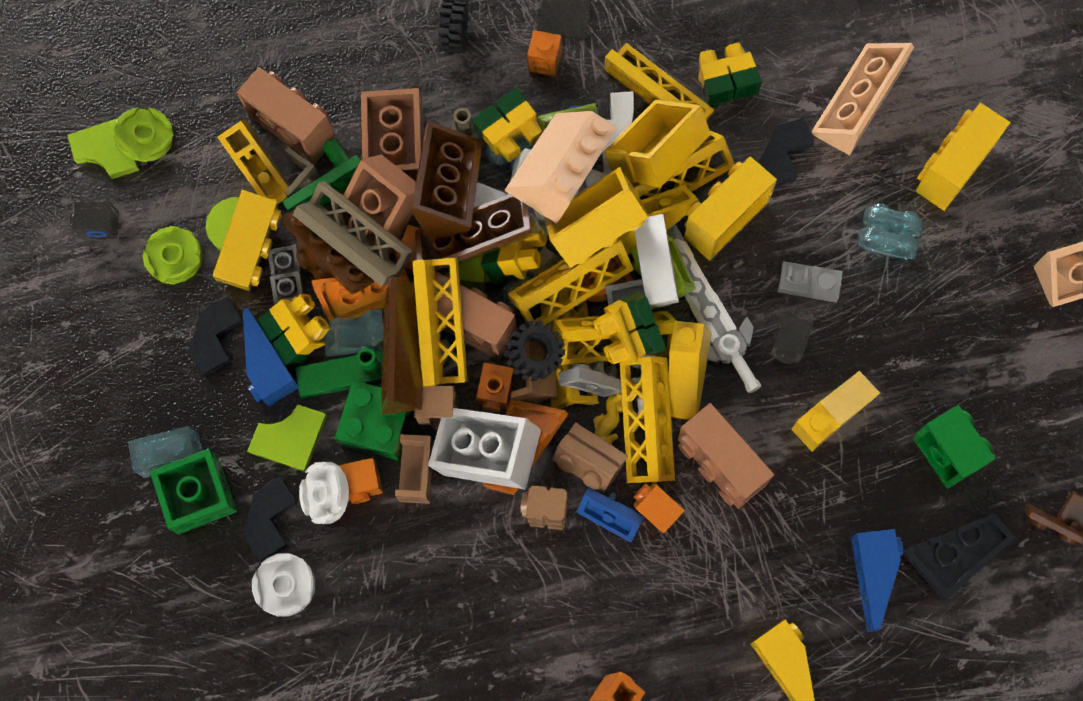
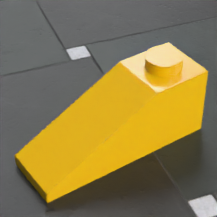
M246 119L241 120L217 137L258 195L275 200L277 204L287 198L285 191L289 188L288 183Z
M684 184L641 201L648 217L664 215L666 230L668 231L686 216L690 208L699 200ZM635 230L628 231L618 237L622 241L627 255L631 254L630 251L637 247Z
M674 321L668 372L671 418L690 420L699 412L712 332L705 324Z
M859 371L797 420L792 427V431L813 452L873 401L880 392Z
M784 620L753 641L751 646L790 701H815L806 649L801 642L804 637L794 623L788 624Z

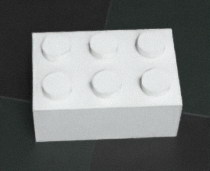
M453 408L452 418H441L428 466L444 476L526 489L541 429L526 418Z

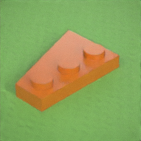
M404 268L399 279L410 283ZM335 277L311 281L332 328L384 308V295L388 284L380 286L375 282L355 294H350Z
M510 399L505 415L526 418L541 429L532 467L568 413L562 409ZM484 482L482 484L487 489L512 495L518 489Z

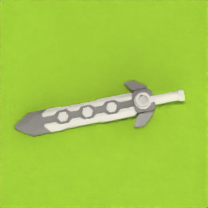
M675 224L667 231V235L673 237L696 287L695 290L684 297L698 323L705 324L712 332L710 343L713 346L710 345L708 360L715 363L722 361V363L726 364L732 362L744 382L747 392L753 393L761 387V384L754 377L743 355L747 351V346L750 347L754 327L748 317H746L739 327V332L736 330L735 324L719 297L711 288L695 261L692 251Z

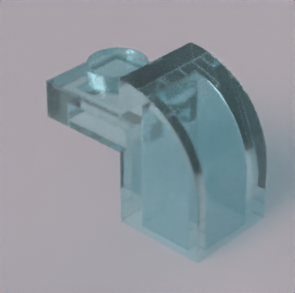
M369 310L359 319L335 318L328 324L330 330L324 336L326 356L348 357L357 355L363 348H370L373 351L382 349V310Z

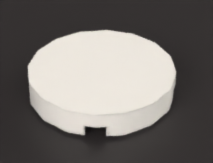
M316 462L308 467L305 472L308 473L306 479L301 481L299 490L301 507L305 515L310 516L313 519L311 521L315 524H332L339 520L346 510L349 500L347 478L341 467L335 463Z
M290 553L276 554L266 558L252 578V593L256 603L265 612L277 617L292 616L301 612L311 602L315 592V576L312 568L302 558Z

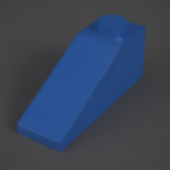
M249 308L243 310L247 377L252 383L248 386V389L257 402L262 400L269 407L297 390L298 384L288 368L283 364L272 343L258 324L256 317Z
M895 529L857 533L851 537L867 632H874L881 628L900 565V556L903 555L902 540L900 537H896Z

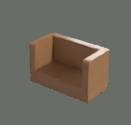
M529 340L525 343V353L531 360L542 361L544 359L545 350L539 342ZM556 371L542 380L539 378L537 381H531V377L525 380L526 388L511 392V399L532 403L557 397Z
M422 386V410L415 411V418L422 430H438L441 418H452L453 408L459 409V400L454 386Z
M402 434L400 435V442L403 445L399 490H396L395 497L399 502L430 504L433 469L428 466L434 441L431 436Z

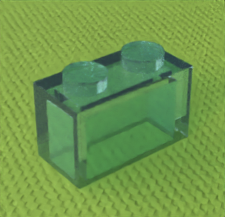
M189 426L128 441L133 471L144 478L151 476L150 471L202 451L199 434Z

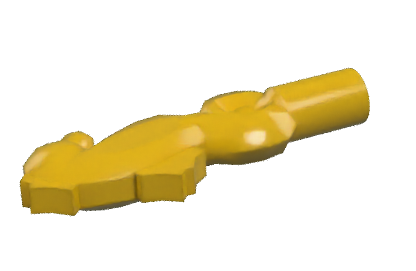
M622 392L609 396L606 401L607 414L604 415L602 413L593 419L596 429L595 435L610 445L619 439L617 434L610 435V433L617 427L620 421L619 412H623Z

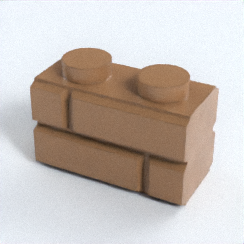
M575 423L559 443L552 461L556 462L562 471L571 472L582 479L588 488L597 489L604 494L621 471L628 456Z
M532 485L529 488L528 494H522L520 508L522 517L527 518L531 527L544 528L547 525L548 529L563 530L566 523L568 506L566 490L559 488L547 490L546 487Z

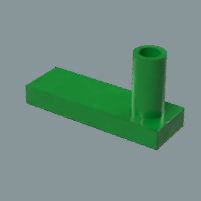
M336 139L328 140L323 145L322 150L335 168L282 201L288 213L295 210L297 205L310 202L319 182L325 181L340 194L344 193L361 161L358 156L355 155L349 158ZM324 194L319 204L323 206L331 200Z
M363 348L357 355L296 367L300 397L305 399L350 389L352 380L369 385L382 382L383 349L373 351L370 348Z

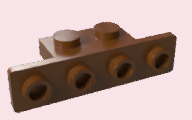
M295 210L281 216V223L297 238L296 259L303 269H307L314 276L315 280L335 277L350 294H355L375 283L372 278L294 217L293 213Z
M1071 491L1057 517L1027 503L1024 510L1026 515L1030 517L1028 519L1030 523L1043 530L1049 527L1059 532L1058 536L1072 545H1075L1077 542L1083 544V496Z

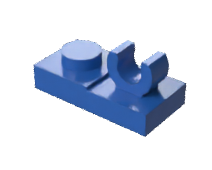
M589 487L582 498L577 513L631 543L644 516L635 512L632 508L615 502V493L612 492L610 497H606L600 494L597 489L593 490Z

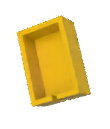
M655 99L604 150L611 171L620 167L631 183L639 182L642 185L660 188L711 135L702 106Z
M981 102L974 111L968 109L957 123L956 128L953 131L951 130L944 139L939 150L936 153L934 152L925 164L924 169L917 177L921 182L916 192L945 211L1011 122Z
M751 156L743 164L740 161L737 162L729 171V177L723 183L718 181L707 194L709 197L702 204L699 201L696 202L687 213L689 217L685 223L684 239L709 261L770 201L777 179Z
M620 167L575 195L557 224L544 216L550 241L570 268L576 264L585 263L591 258L593 253L601 248L610 247L618 240V237L628 231L638 229L649 218L639 194Z
M241 190L213 273L216 281L247 291H251L252 285L258 287L263 272L262 268L259 267L261 258H268L272 246V239L268 238L270 231H277L282 216L281 211L278 210L277 201Z

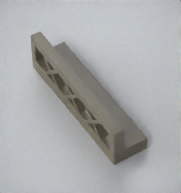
M325 181L318 183L310 202L297 205L293 213L294 217L380 286L389 284L391 277L400 278L413 253L410 248ZM324 194L331 200L333 208L331 211H328L319 204ZM347 211L353 216L355 228H349L345 224L342 212ZM370 229L375 233L377 245L372 246L367 242L364 230ZM388 247H393L401 254L397 264L389 259Z

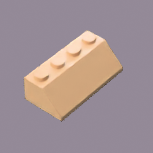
M593 111L556 113L505 191L557 224L617 127Z

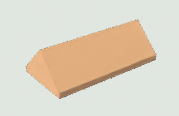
M912 43L866 44L811 133L820 140L850 155L904 69L914 48Z
M1083 242L1047 252L1036 263L1034 269L1052 307L1083 298Z

